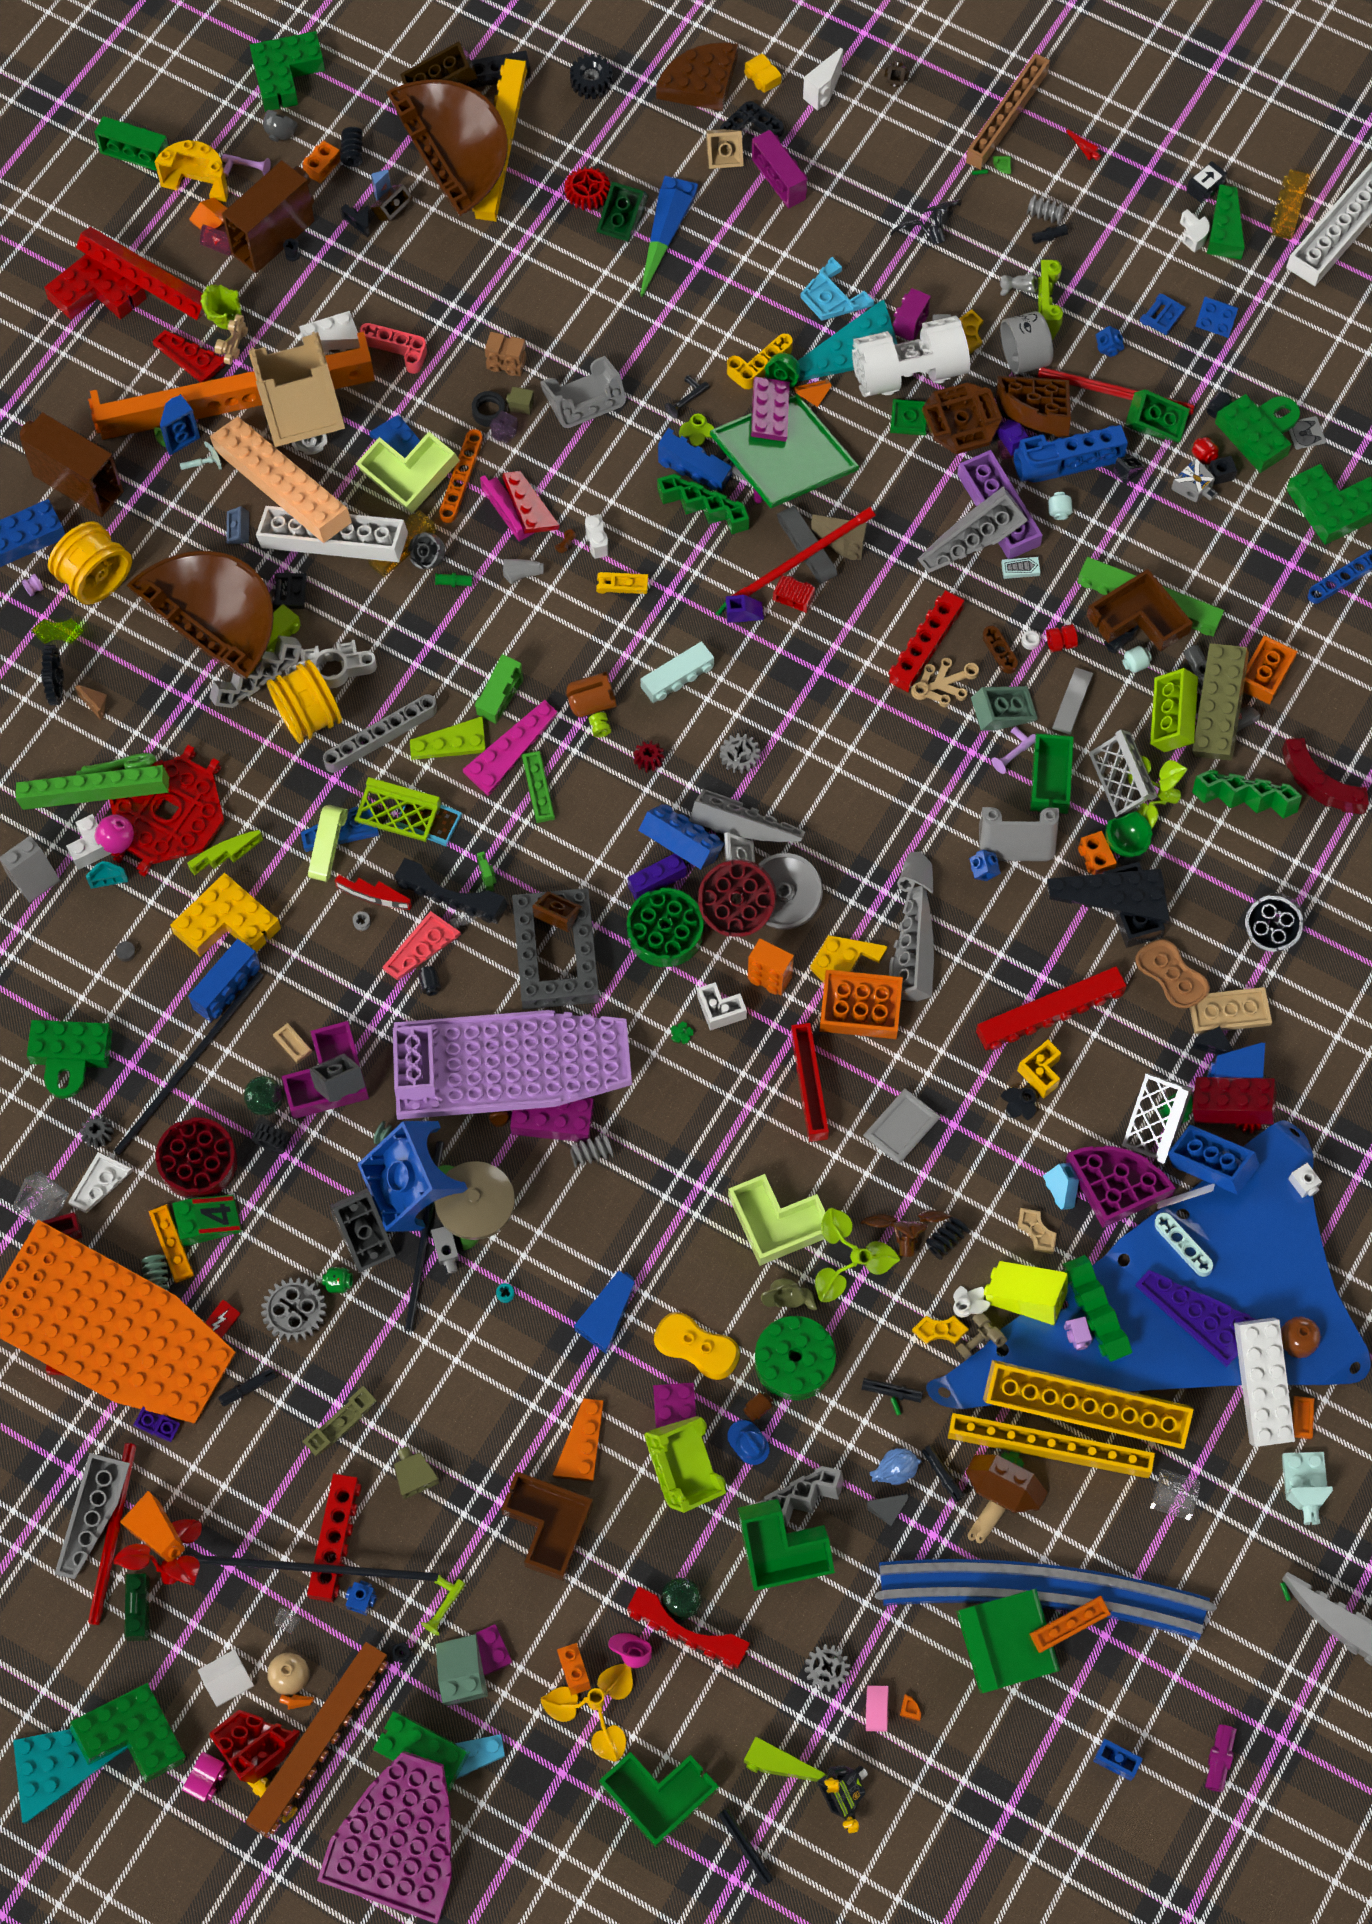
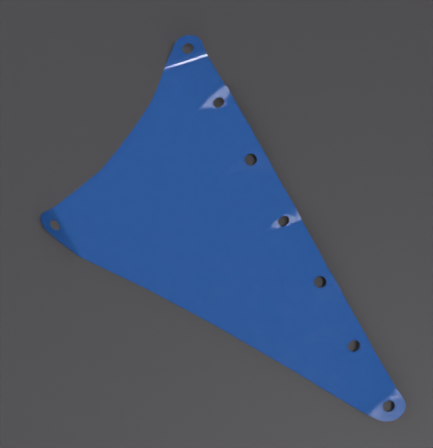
M1282 1120L1274 1123L1244 1146V1148L1255 1152L1260 1166L1238 1195L1215 1185L1212 1192L1163 1207L1120 1238L1102 1259L1092 1265L1096 1279L1102 1284L1108 1303L1115 1310L1120 1328L1127 1335L1133 1353L1110 1362L1106 1356L1102 1357L1098 1348L1099 1343L1093 1331L1090 1332L1092 1341L1088 1348L1076 1350L1073 1343H1069L1067 1331L1069 1330L1064 1329L1065 1322L1085 1317L1082 1308L1077 1306L1074 1298L1075 1294L1068 1283V1293L1065 1298L1068 1302V1307L1061 1309L1055 1326L1020 1315L1000 1330L1007 1339L1005 1344L1008 1346L1009 1352L1006 1356L1000 1357L996 1352L997 1346L990 1340L982 1349L943 1377L928 1382L926 1385L928 1395L933 1401L949 1408L968 1409L992 1405L985 1403L983 1400L992 1360L1129 1392L1242 1386L1238 1356L1226 1368L1135 1286L1148 1270L1169 1278L1172 1282L1183 1287H1189L1192 1291L1199 1294L1202 1293L1229 1305L1232 1309L1241 1313L1249 1314L1250 1317L1257 1320L1266 1318L1279 1319L1280 1329L1288 1320L1294 1317L1302 1316L1314 1321L1321 1334L1319 1347L1314 1353L1306 1358H1296L1290 1356L1283 1348L1288 1385L1351 1384L1364 1379L1371 1367L1369 1351L1335 1290L1319 1232L1313 1196L1307 1195L1302 1198L1288 1180L1292 1172L1306 1163L1313 1169L1314 1156L1305 1134L1288 1121ZM1289 1128L1296 1130L1300 1137L1295 1136ZM1203 1180L1190 1191L1211 1185V1183ZM1179 1209H1186L1189 1212V1217L1187 1219H1180L1177 1216V1211ZM1168 1213L1212 1260L1213 1269L1210 1275L1202 1277L1196 1274L1156 1230L1155 1219L1158 1214ZM1162 1220L1160 1221V1225H1161V1226H1162L1163 1224L1167 1226V1223H1168L1167 1220H1166V1221H1162ZM1174 1233L1171 1236L1176 1242L1183 1239L1179 1233ZM1191 1247L1185 1249V1253L1188 1256L1196 1254L1195 1249ZM1121 1254H1127L1130 1258L1129 1264L1125 1267L1120 1266L1118 1263V1257ZM1200 1262V1269L1205 1268L1207 1270L1208 1264L1203 1265ZM1354 1362H1359L1360 1370L1355 1374H1351L1350 1366ZM941 1387L948 1389L951 1393L950 1397H942L938 1393V1389Z

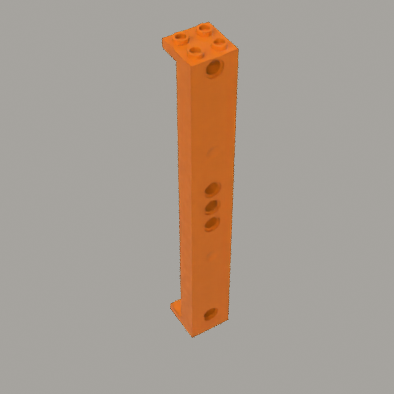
M364 332L357 333L358 349L325 355L334 389L375 381ZM254 371L100 404L97 390L90 391L91 398L88 399L96 432L101 434L102 440L151 430L155 427L160 428L165 403L180 394L192 408L195 420L262 405Z

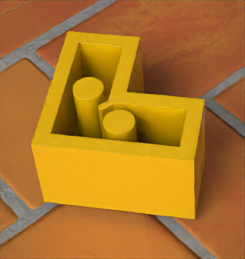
M1049 1039L1019 1063L1017 1070L1043 1099L1053 1092L1060 1082V1078L1051 1068L1059 1062L1061 1052Z

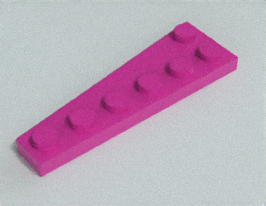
M546 700L542 701L463 768V773L489 796L500 784L507 772L511 771L517 760L522 758V754H525L531 744L533 745L538 736L558 715L557 711Z

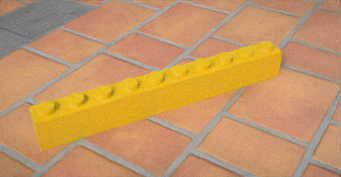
M505 59V64L501 65L500 75L502 78L498 80L497 90L499 93L495 95L494 105L506 128L508 139L507 157L503 171L493 189L478 205L472 208L476 219L495 222L497 220L527 73L526 61Z
M952 1413L948 1432V1439L1148 1479L1152 1473L1155 1455L1152 1452Z

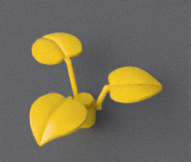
M618 1664L603 1671L598 1678V1688L591 1689L587 1697H584L583 1701L577 1704V1694L571 1696L569 1687L556 1688L541 1697V1704L547 1714L560 1722L573 1720L576 1716V1708L582 1707L585 1703H588L591 1709L598 1710L603 1731H597L593 1735L591 1740L592 1749L601 1758L613 1762L621 1759L626 1748L625 1734L617 1725H612L606 1729L602 1707L604 1706V1696L608 1694L615 1700L624 1699L630 1694L633 1687L631 1667H628L626 1664Z

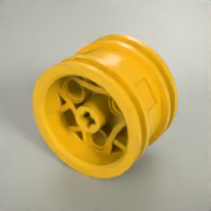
M94 521L82 523L66 533L56 544L48 560L49 572L58 581L67 584L70 593L80 603L85 605L95 604L111 595L126 579L132 566L131 554L119 543L112 542L110 533L98 522Z
M306 660L305 666L302 664L296 665L297 670L283 677L280 675L275 676V681L272 679L267 680V687L274 704L290 733L299 744L304 742V738L311 739L312 733L326 726L328 728L334 727V722L336 724L342 723L341 714L334 697L311 660Z

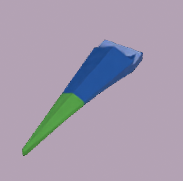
M668 176L664 177L661 189L659 190L640 293L641 297L644 296L669 244L694 202L698 189L697 183Z

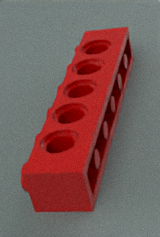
M946 590L942 596L939 595L934 604L935 607L927 612L924 624H919L916 636L910 638L907 644L908 648L900 653L898 663L890 668L888 673L890 675L889 683L909 693L924 667L928 664L962 612L965 600ZM904 667H909L911 669L905 670Z
M333 1474L314 1564L344 1566L342 1564L343 1556L347 1557L349 1545L346 1544L347 1537H351L353 1524H350L352 1516L355 1517L357 1512L355 1500L356 1496H360L362 1487L357 1477ZM342 1494L349 1495V1499L346 1502L339 1501V1497ZM343 1514L345 1518L342 1522H335L336 1515ZM332 1535H341L338 1542L330 1541ZM335 1554L336 1560L334 1562H326L328 1555ZM312 1572L307 1592L309 1599L334 1603V1598L338 1597L340 1585H337L338 1579L343 1574ZM324 1575H332L330 1582H321Z

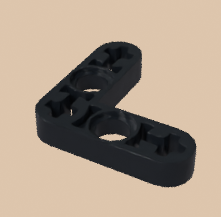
M753 101L745 102L720 127V130L742 131L752 122L764 132L771 130L778 137L782 136L784 131V125L779 119ZM760 117H766L768 120L765 122H761L758 119ZM737 118H741L743 122L736 123L734 120Z

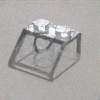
M38 1171L25 1178L12 1208L35 1225L37 1220L44 1221L54 1218L63 1208L69 1193L41 1171Z
M1160 1469L1150 1508L1190 1520L1196 1505L1200 1481Z

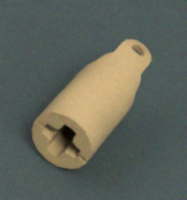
M989 1501L969 1531L968 1539L970 1541L976 1539L977 1543H982L1006 1509Z

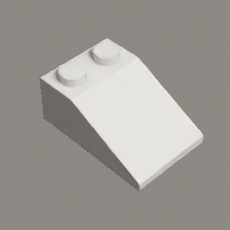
M842 48L838 49L804 77L803 99L817 111L829 103L842 72Z

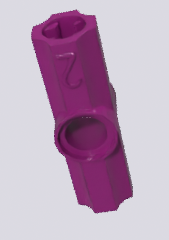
M1218 1725L1214 1746H1212L1209 1754V1769L1205 1788L1215 1792L1224 1791L1227 1772L1232 1764V1748L1237 1729L1231 1726Z

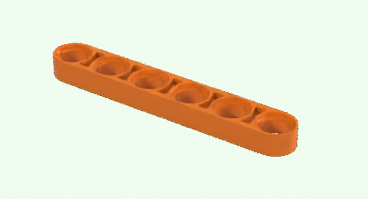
M472 429L466 434L458 457L460 461L455 465L440 507V518L445 523H451L456 519L482 446V433L477 429ZM476 435L479 437V440L473 442L470 440V437ZM468 450L474 452L470 457L464 454ZM462 465L469 467L465 472L459 470ZM461 480L464 483L462 486L457 487L454 485V482ZM455 495L458 497V500L451 502L448 498ZM447 510L453 512L450 517H445L443 513Z

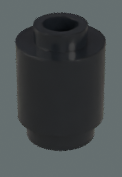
M1219 392L1208 403L1207 413L1211 417L1216 418L1218 411L1232 403V397L1227 392Z
M433 966L421 968L418 976L423 994L428 996L438 994V991L441 990L437 971Z

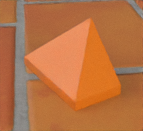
M828 379L793 387V390L799 396L818 407L832 385Z

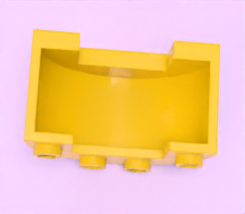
M181 141L165 148L156 158L155 165L161 187L178 190L182 178L186 177L213 184L209 193L210 199L215 198L219 201L227 202L228 187L219 154L211 146L199 141Z

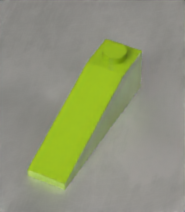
M755 1737L744 1759V1763L747 1764L746 1768L755 1773L759 1770L762 1773L815 1782L827 1775L758 1737Z

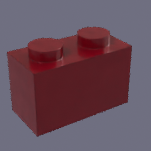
M75 1212L42 1221L74 1240L83 1238L79 1219Z

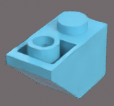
M1071 1163L1058 1164L1044 1174L1043 1178L1046 1181L1047 1188L1054 1196L1057 1206L1061 1210L1072 1209L1075 1207L1079 1178Z

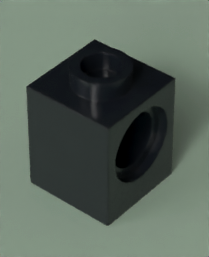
M1232 456L1212 460L1207 469L1215 478L1214 485L1235 480L1237 473Z

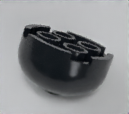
M1269 893L1259 897L1251 905L1245 918V927L1250 940L1257 947L1269 952H1278L1292 947L1299 940L1305 924L1304 914L1300 905L1293 898L1281 893ZM1276 914L1280 915L1279 920L1275 918Z

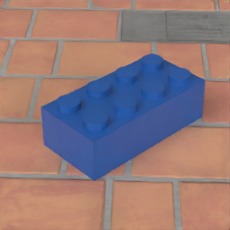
M49 499L0 520V567L52 545L65 535L63 526Z
M663 804L647 811L638 830L699 869L714 863L724 845V842L717 835L709 834L701 825L693 824L686 816L677 814L673 811L672 807Z
M237 938L188 995L193 1010L211 1023L214 1019H218L224 1007L233 1002L236 993L239 990H243L247 985L248 979L259 971L260 963L256 951Z
M1192 1125L1187 1127L1168 1152L1174 1168L1215 1184L1236 1195L1241 1192L1260 1166L1254 1151Z

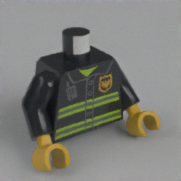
M845 1765L829 1767L827 1775L817 1781L831 1813L845 1819L843 1826L848 1828V1833H855L859 1830V1823L855 1819V1813L860 1800L865 1795V1789L861 1781L868 1775L867 1771L860 1765L855 1770Z

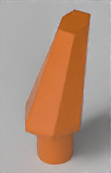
M282 1694L279 1702L288 1705V1710L311 1705L314 1697L295 1694L289 1697Z

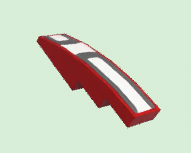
M339 874L335 879L338 889L359 899L390 908L406 910L412 908L409 898L380 881L374 887L361 878H358L353 883Z

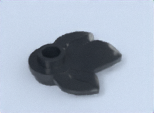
M1011 1087L1000 1095L1003 1100L1008 1102L1006 1117L1016 1118L1022 1115L1026 1120H1030L1035 1115L1037 1093L1034 1089L1030 1087L1022 1089ZM1029 1095L1031 1099L1026 1100L1024 1096Z

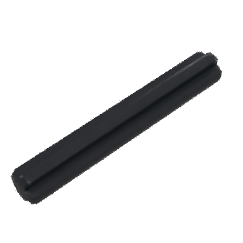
M724 1809L719 1813L720 1819L763 1885H768L773 1881V1876L729 1809Z

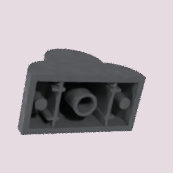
M368 1188L330 1205L335 1224L359 1273L396 1256Z

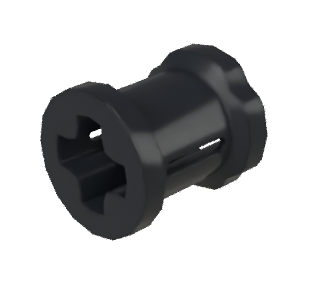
M292 238L285 240L283 244L285 258L288 261H297L301 255L298 249V241Z

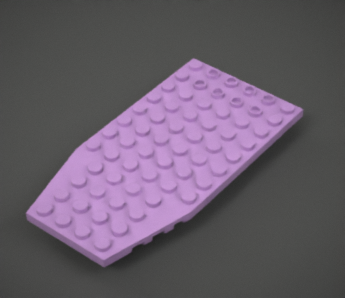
M552 1010L394 1022V1089L397 1120L556 1107L632 1085L627 1021L623 1018L605 1016L593 1018L588 1014L575 1016L570 1012L558 1014Z

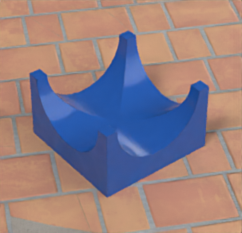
M403 1121L357 1164L386 1232L421 1231L425 1228L423 1220L415 1217L423 1208L438 1199L452 1194L464 1193L468 1189L465 1182L454 1180L445 1175L435 1165L429 1155L427 1138L429 1134L437 1132L441 1128L438 1121Z

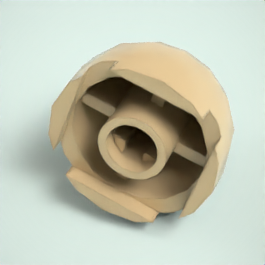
M291 1652L276 1656L268 1667V1681L271 1687L277 1693L286 1696L297 1694V1692L304 1689L310 1678L309 1667L306 1661L300 1655Z

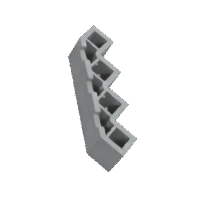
M278 635L274 653L265 651L262 659L247 679L233 673L231 682L213 680L209 698L215 706L234 708L243 698L249 697L260 690V687L267 683V680H274L275 676L282 674V671L296 665L302 645L294 637Z
M821 1466L815 1469L814 1473L789 1483V1486L764 1496V1499L757 1503L778 1499L783 1513L784 1525L788 1527L793 1509L813 1513L819 1495L839 1499L844 1483L842 1470Z

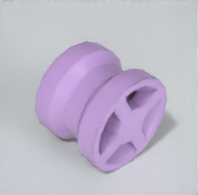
M32 574L28 580L24 579L21 581L31 597L35 592L44 590L35 574Z

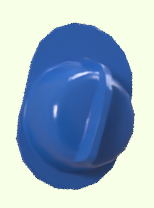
M739 1420L730 1426L727 1433L728 1441L738 1456L750 1465H758L764 1462L769 1454V1444L757 1426L747 1420Z

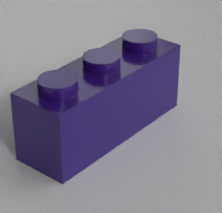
M674 853L627 877L628 888L635 900H637L646 892L660 890V888H665L686 877L687 867L681 857Z

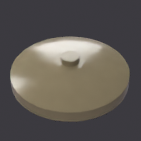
M472 1161L457 1165L445 1174L454 1180L465 1182L468 1188L464 1193L452 1194L435 1201L437 1216L449 1232L463 1239L480 1240L497 1234L506 1226L514 1211L515 1196L510 1180L499 1168L489 1163Z

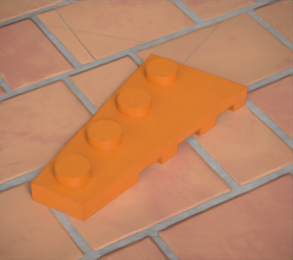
M583 1398L553 1477L594 1481L604 1403L602 1400Z

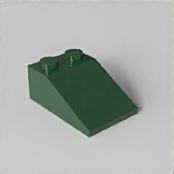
M612 181L596 232L629 242L644 212L649 195L645 191Z

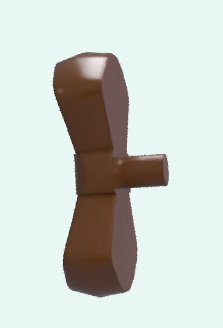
M569 529L564 532V539L555 546L557 552L564 553L568 550V547H572L571 542L577 537L574 530Z

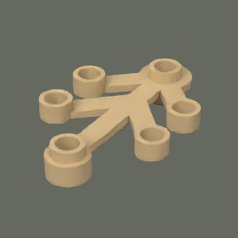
M239 314L235 316L234 320L229 321L228 330H230L231 336L226 341L218 339L215 344V353L225 354L224 363L229 365L232 364L233 358L238 359L240 340L246 337L248 333V327L243 322L244 316Z
M943 658L935 682L928 684L930 677L935 674V666L927 664L924 667L921 681L912 686L911 694L917 700H924L926 698L935 700L942 707L950 705V697L945 694L940 695L932 692L933 690L939 689L955 695L959 701H964L967 698L966 689H959L949 684L965 678L975 679L978 676L979 668L975 663H968L965 665L964 671L945 677L947 671L952 667V660L950 658ZM947 662L950 665L945 666L943 663ZM946 699L948 702L944 703L941 700Z

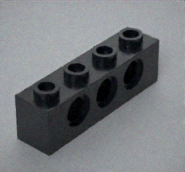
M527 51L471 60L478 78L465 85L474 89L476 87L498 84V80L502 78L500 70L501 65L505 64V59L526 61V78H531Z

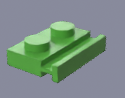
M484 852L477 853L479 871H481L486 891L492 892L494 891L493 884L496 883L492 864L488 865Z

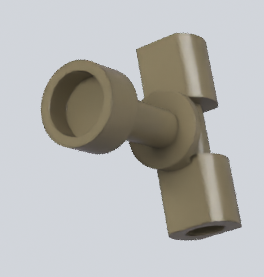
M984 1313L975 1314L972 1318L979 1327L977 1329L979 1333L965 1346L961 1343L956 1347V1350L965 1360L972 1356L970 1351L984 1339L987 1342L991 1339L997 1347H1001L1007 1341L1002 1332L997 1327L992 1326L991 1321Z

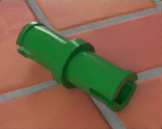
M436 573L435 585L472 587V575Z

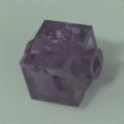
M501 410L497 418H494L490 424L493 438L508 443L511 438L513 439L518 428L517 418Z

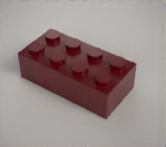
M1196 1077L1192 1108L1195 1123L1274 1124L1277 1095L1275 1078Z

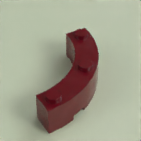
M1305 738L1285 740L1282 751L1286 766L1290 769L1294 780L1302 790L1327 807L1332 806L1347 813L1365 814L1369 805L1367 787L1346 785L1326 775L1312 760L1306 747Z

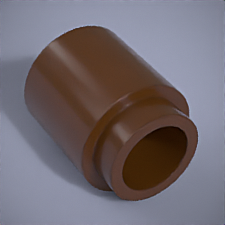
M758 1392L745 1404L746 1407L743 1411L754 1422L756 1419L759 1420L773 1407L771 1405L773 1400L766 1392L763 1394Z

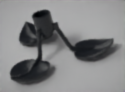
M958 199L943 202L925 209L924 213L933 211L935 225L929 227L930 231L917 219L901 223L891 231L890 235L892 236L898 229L920 225L926 232V236H930L933 245L944 242L946 238L942 227V211L947 212L948 207L953 205L961 206L962 201ZM936 211H938L939 224H938V219H937Z

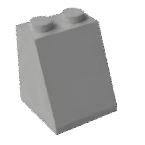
M31 836L0 856L1 864L7 876L29 903L60 882L58 875L42 849Z

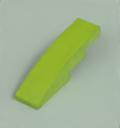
M256 830L241 834L209 848L187 863L190 871L195 876L209 864L215 869L228 858L233 863L263 841L261 832Z

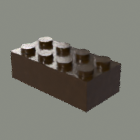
M460 41L400 74L404 84L421 80H447L465 85L478 78L469 54Z

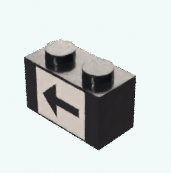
M1211 161L1188 181L1186 192L1202 204L1206 199L1212 198L1219 189L1220 184H1226L1227 172Z

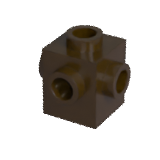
M901 61L890 63L889 67L885 69L884 77L887 78L886 83H890V86L893 87L903 86L905 81L909 79L910 71L907 70L908 66L904 65V62ZM896 70L901 72L900 76L895 75Z

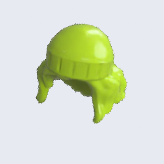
M211 284L206 287L201 295L202 299L200 302L207 315V319L213 321L222 329L228 330L229 321L234 320L237 314L242 315L237 290L233 291L223 285Z

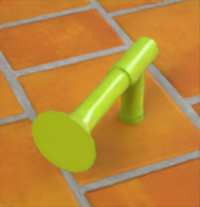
M438 1575V1581L434 1583L450 1592L434 1617L426 1623H421L425 1629L435 1635H439L438 1626L441 1619L465 1586V1583L459 1579L455 1584H452L440 1575Z

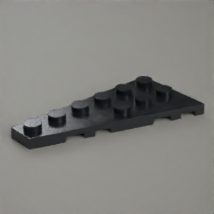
M1161 869L1047 879L1048 895L1051 900L1070 904L1078 903L1089 908L1097 907L1103 911L1127 916L1135 915L1144 917L1146 920L1162 921L1165 924L1170 922Z

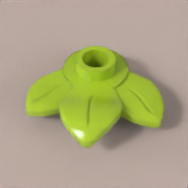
M694 414L689 422L682 424L680 427L679 437H689L693 446H701L706 437L712 438L710 430L714 429V427L707 423V419L702 414Z

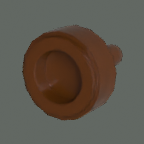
M507 1111L490 1112L489 1119L493 1126L503 1127L508 1123L509 1114Z

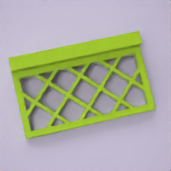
M368 777L366 789L354 821L426 842L436 813L441 806L440 797ZM369 793L376 794L379 800L369 804L367 800ZM394 799L397 805L387 809L384 801ZM382 803L385 811L375 815L372 807ZM412 804L415 810L405 814L402 806ZM399 808L403 816L393 820L390 812ZM370 809L373 817L367 820L361 818L362 812ZM424 809L432 810L429 817L422 818L420 811ZM417 813L421 821L411 825L408 817ZM388 814L391 822L385 825L380 824L378 818ZM405 819L409 827L403 830L398 829L396 823ZM423 824L425 827L424 835L416 834L414 828Z

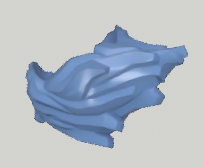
M907 1449L890 1450L885 1454L878 1468L870 1472L872 1482L877 1480L878 1482L891 1483V1485L906 1483L908 1479L913 1478L917 1473L918 1464L921 1463V1460L912 1451Z

